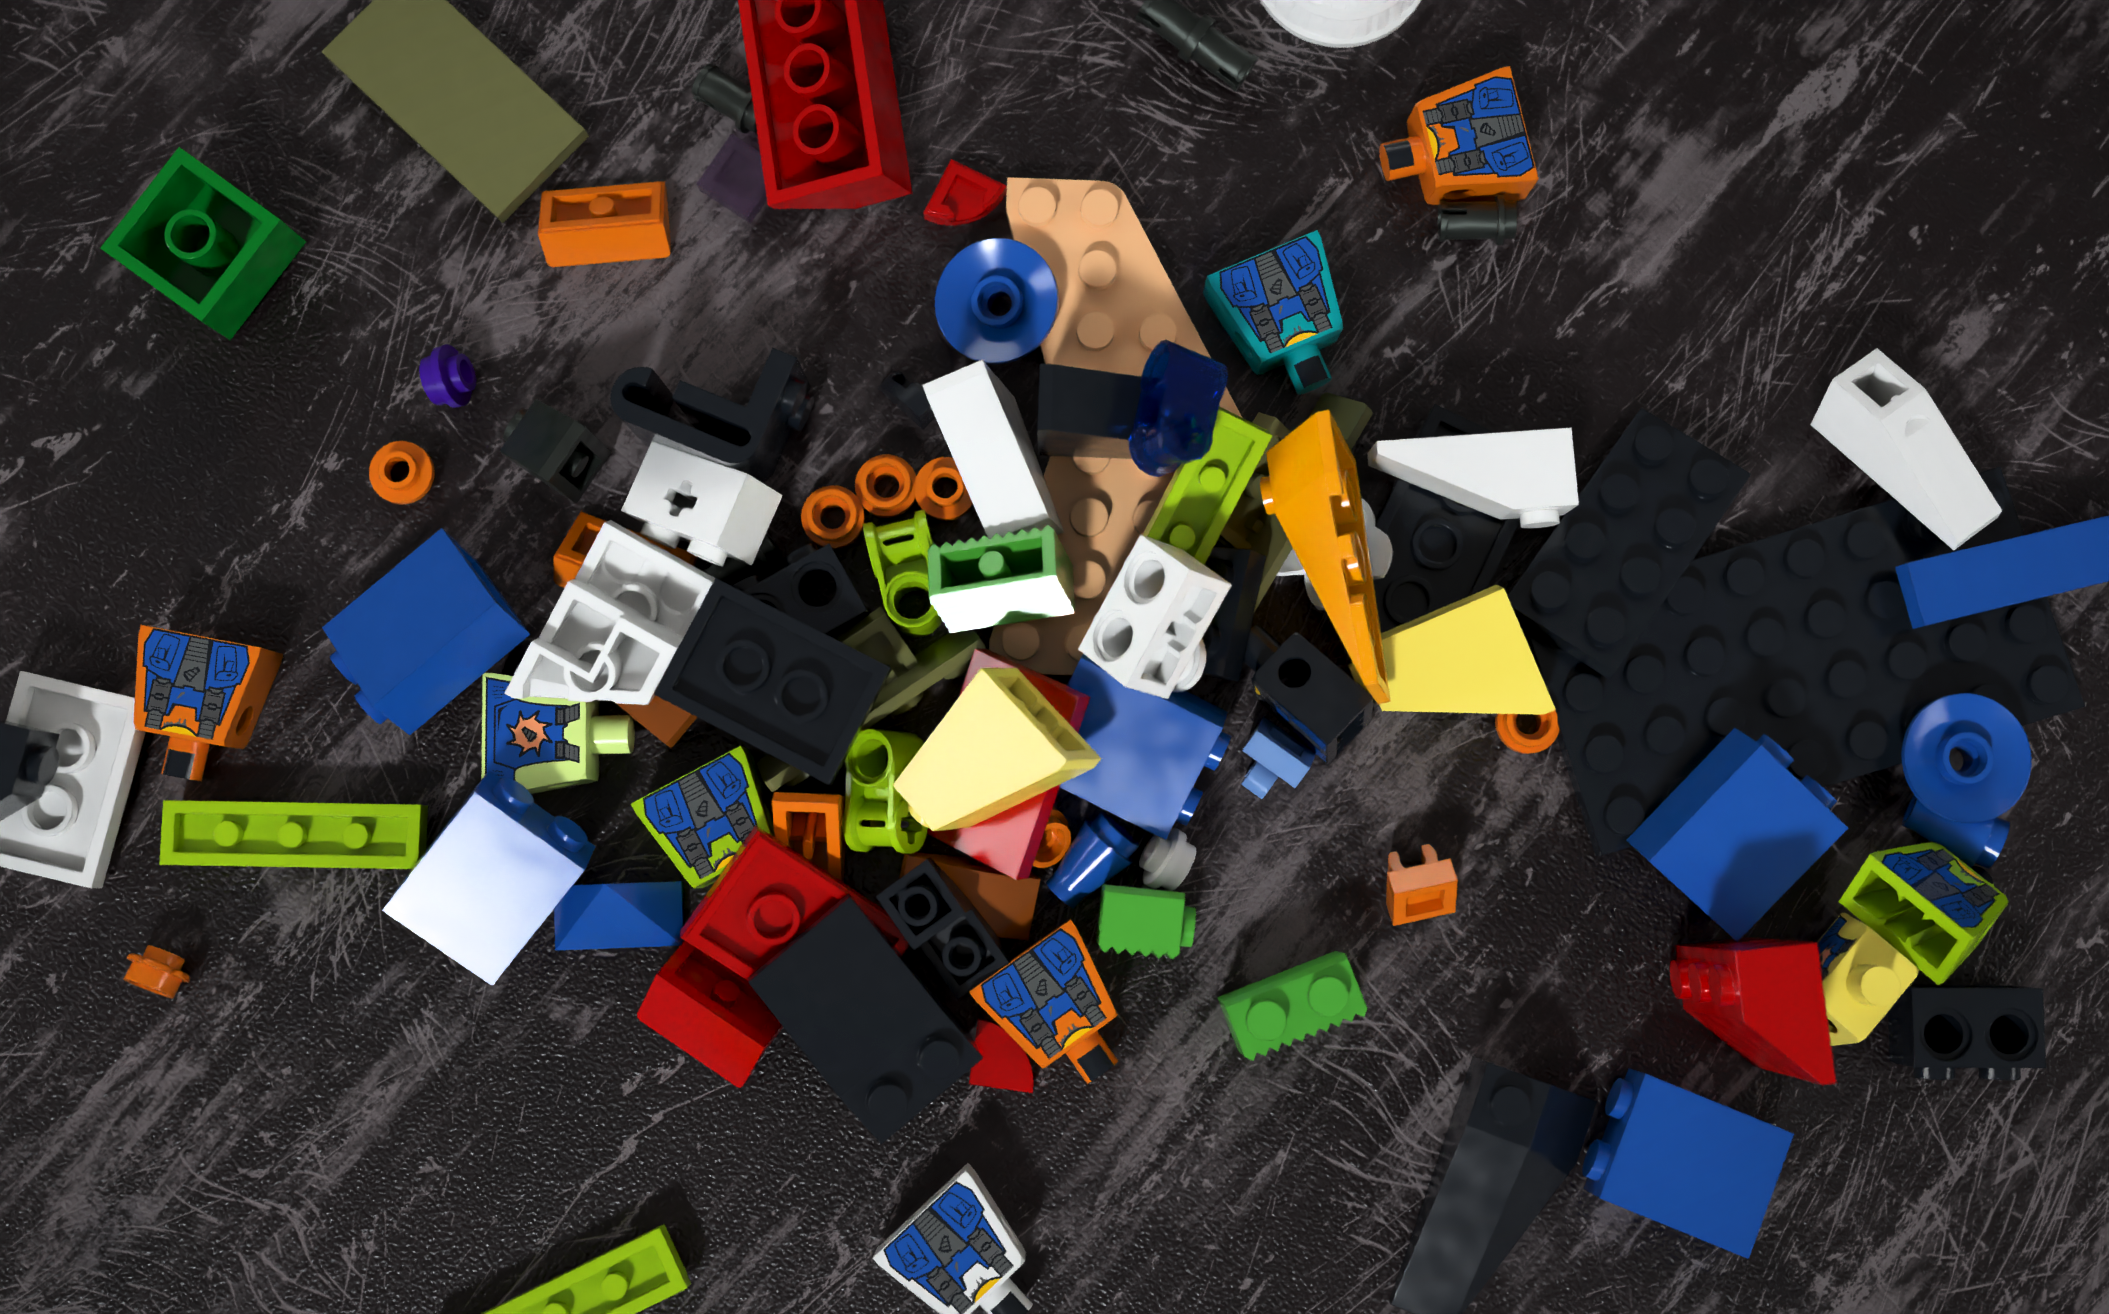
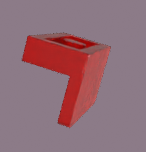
M686 941L682 943L656 974L637 1012V1018L645 1025L739 1088L743 1087L749 1079L762 1054L783 1028L748 983V980Z

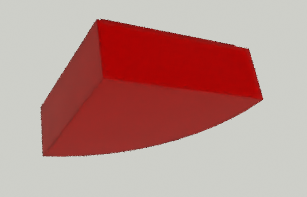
M951 159L923 212L924 219L940 225H964L977 221L988 215L1000 204L1007 193V185Z
M978 1018L975 1043L983 1059L971 1068L969 1084L1033 1093V1070L1027 1053L999 1024L987 1019Z

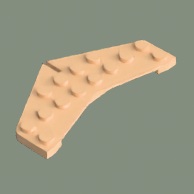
M1007 177L1006 214L1012 238L1031 247L1046 261L1054 274L1058 287L1059 306L1056 320L1050 333L1040 345L1045 364L1196 384V404H1207L1208 410L1212 402L1242 417L1125 193L1118 186L1107 181ZM1050 456L1044 473V479L1064 531L1057 536L1073 564L1075 613L994 626L989 640V650L1047 677L1071 678L1083 655L1078 649L1120 573L1126 558L1132 551L1140 534L1143 535L1181 461Z

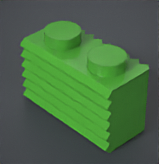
M1046 525L1042 531L1036 527L1029 533L1021 529L1017 535L1008 531L1004 537L996 533L989 539L983 535L978 542L971 537L966 543L958 539L953 546L945 542L941 548L933 544L928 549L930 604L934 606L935 611L937 610L938 616H941L942 622H945L946 628H949L950 633L1075 613L1073 564L1055 530L1049 525Z
M1103 884L1101 888L1096 942L1104 952H1107L1112 947L1118 954L1126 949L1131 955L1139 951L1145 957L1152 953L1157 958L1165 955L1173 960L1180 954V946L1192 947L1196 908L1184 906L1185 893Z
M1338 951L1328 953L1217 997L1238 1052L1254 1061L1257 1053L1266 1056L1269 1048L1278 1051L1281 1043L1291 1046L1294 1038L1303 1042L1306 1033L1315 1037L1318 1028L1327 1032L1330 1024L1340 1027L1343 1019L1352 1022L1355 1014L1364 1017L1368 1009L1346 954Z

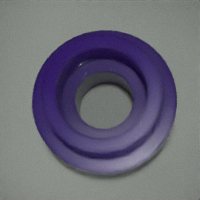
M445 344L435 347L431 355L422 358L420 362L419 374L423 389L435 405L447 404L452 408H458L469 403L472 390L476 387V374L471 361L465 354H460L453 346Z

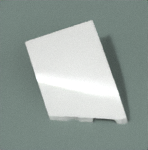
M612 520L604 522L575 579L567 582L539 638L531 641L504 694L519 699L545 697L565 698L568 701L579 702L605 700L614 701L619 704L648 705L654 698V693L715 578Z

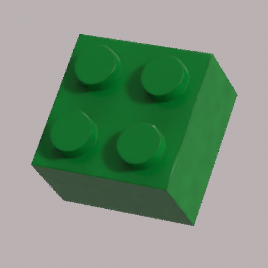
M178 147L100 249L201 322L231 340L306 241L281 219Z

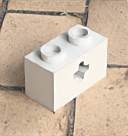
M651 442L621 511L644 523L640 534L659 544L676 549L681 539L690 543L687 552L715 565L723 567L726 558L730 557L752 566L783 495L745 472Z

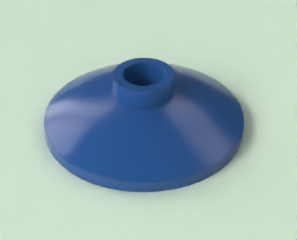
M1005 238L985 239L961 250L945 267L938 281L935 293L936 318L944 337L964 356L977 362L983 360L986 364L1014 362L1037 349L1050 333L1055 323L1059 306L1056 279L1046 261L1031 247L1019 241ZM1000 296H1009L1012 302L1009 312L1003 316H995L992 312L993 302Z
M1952 694L1927 704L1910 722L1902 744V767L1911 791L1928 810L1954 822L1978 823L2004 814L2020 799L2027 787L2031 774V749L2022 725L2006 707L1991 698L1978 694ZM1952 748L1957 749L1963 757V765L1958 771L1954 770L1950 764L1949 754Z

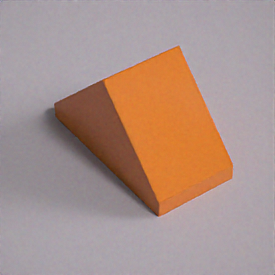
M774 792L772 798L774 837L844 883L846 842L842 831V818L845 809V797L833 794Z

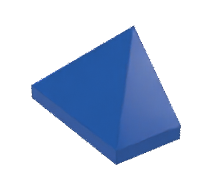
M684 881L573 885L554 908L555 951L681 946L685 941L680 936V930L685 925Z

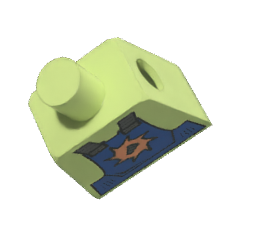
M497 673L483 674L481 780L490 771L500 779L506 777L517 781L531 794L596 782L599 777V754H628L633 752L635 729L633 717L630 715L599 716V700L579 702L568 701L565 698H512L504 693L513 676Z

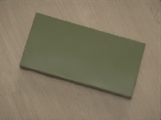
M373 0L321 51L332 64L502 223L589 137L586 130L447 0Z

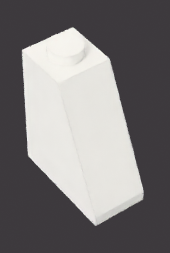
M980 360L924 384L923 388L987 537L991 539L996 533L1004 537L1008 531L1017 535L1021 529L1029 533L1034 527L1042 531L1046 525L1052 527L1057 535L1063 533L1064 531L1015 397L983 360Z

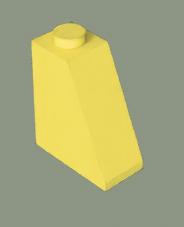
M1497 584L1381 633L1391 702L1379 704L1382 711L1544 715L1556 710L1506 591ZM1354 663L1349 664L1348 667L1354 681L1370 693Z
M981 668L893 786L908 802V810L912 817L932 831L969 828L1093 769L1102 758L1018 668Z

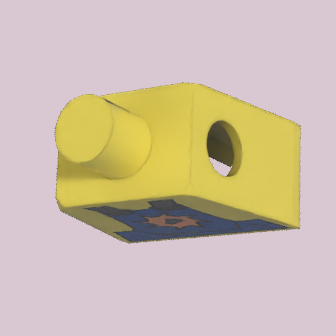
M1841 913L1817 942L1831 1046L1860 1043L1913 982L1919 972V969L1869 926L1847 913Z

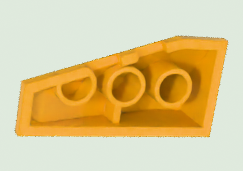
M1330 410L1319 411L1266 452L1269 476L1260 478L1262 500L1267 514H1276L1366 688L1377 704L1391 702L1356 460Z

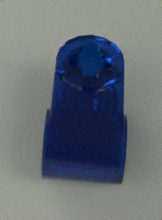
M1167 339L1162 340L1155 346L1145 363L1141 375V393L1133 429L1129 437V451L1132 460L1141 471L1151 476H1164L1174 472L1181 463L1187 464L1197 461L1209 452L1213 442V431L1219 403L1227 385L1228 371L1223 363Z

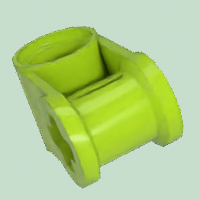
M925 509L915 511L914 518L879 527H876L873 522L864 523L863 531L875 578H878L883 604L892 624L901 634L912 638L924 637L933 633L942 622L941 616H938V612L934 610L933 605L930 606L929 611L924 616L917 619H908L898 613L899 601L906 593L922 591L929 595L928 549L933 545V540Z
M866 729L859 732L845 759L846 791L842 831L845 842L851 850L868 852L873 850L875 846L893 847L902 854H913L918 852L923 846L928 828L912 817L908 810V802L893 786L924 744L923 740L916 734L878 729ZM887 753H888V764H886ZM863 820H870V826L863 827L861 822ZM901 821L909 822V826L901 828Z

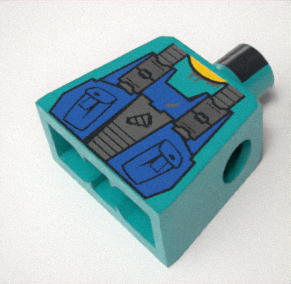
M1318 230L1207 276L1203 289L1206 302L1255 374H1263L1285 365L1298 395L1315 390L1332 380L1320 349L1330 346L1338 340L1343 330V323L1322 239Z

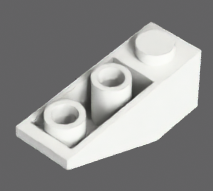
M1878 348L1832 379L1810 425L1951 549H1957L1999 517L2002 509L1927 390Z

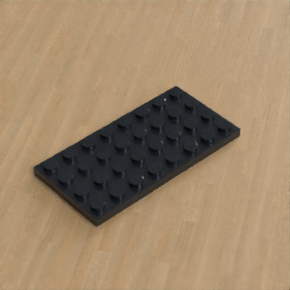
M2001 467L1983 471L1979 474L2002 509V512L1997 519L1955 550L1951 549L1896 499H1892L1693 560L1611 680L1519 622L1556 709L1560 729L1557 740L1595 856H1603L1632 847L1626 840L1734 728L1755 741L1763 734L1767 735L1794 759L1793 763L1787 768L1792 775L1799 781L1808 775L1822 787H1827L1901 764L1903 739L1910 722L1927 704L1947 695L1971 693L1991 698L2006 707L2022 726L2085 707L2047 597L1916 629L1912 628L1896 573V566L2024 535Z

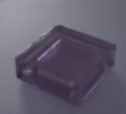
M731 134L697 182V186L702 193L751 224L767 201L761 155L759 151Z

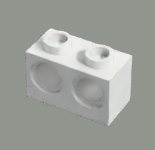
M1140 534L1078 649L1123 686L1168 699L1232 584L1183 549Z

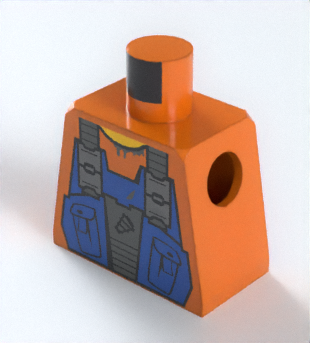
M1510 66L1499 68L1422 99L1414 105L1407 120L1409 138L1380 144V162L1385 179L1390 181L1419 175L1424 199L1427 204L1438 205L1441 200H1446L1447 202L1495 201L1496 195H1504L1505 201H1518L1525 199L1539 180Z
M141 625L138 635L133 723L136 730L170 736L161 774L202 781L210 744L244 749L249 743L277 675L283 654L261 647Z
M1071 918L969 991L974 1000L1042 1068L1047 1067L1066 1053L1084 1081L1088 1084L1118 1062V1059L1097 1031L1118 1016Z

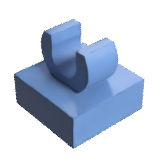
M1263 717L1249 736L1242 750L1256 761L1246 773L1241 785L1261 799L1267 794L1278 777L1296 788L1310 769L1316 753Z

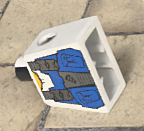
M969 1163L960 1169L879 1245L872 1258L882 1269L939 1314H971L979 1305L987 1314H1026L1033 1305L1009 1278L1025 1262L1026 1251L976 1171Z

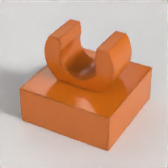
M1430 844L1422 845L1421 847L1422 865L1405 868L1400 862L1397 851L1390 852L1388 855L1386 906L1393 926L1451 914L1456 911L1458 879L1451 859L1438 861L1437 853Z

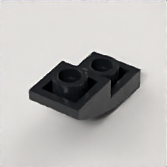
M931 857L876 896L912 949L915 950L920 946L956 999L962 997L1014 959L974 905Z

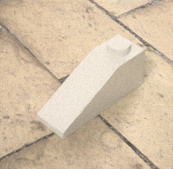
M1572 428L1376 441L1367 453L1368 466L1500 520L1520 518L1521 528H1542L1560 524V515H1565L1579 505Z

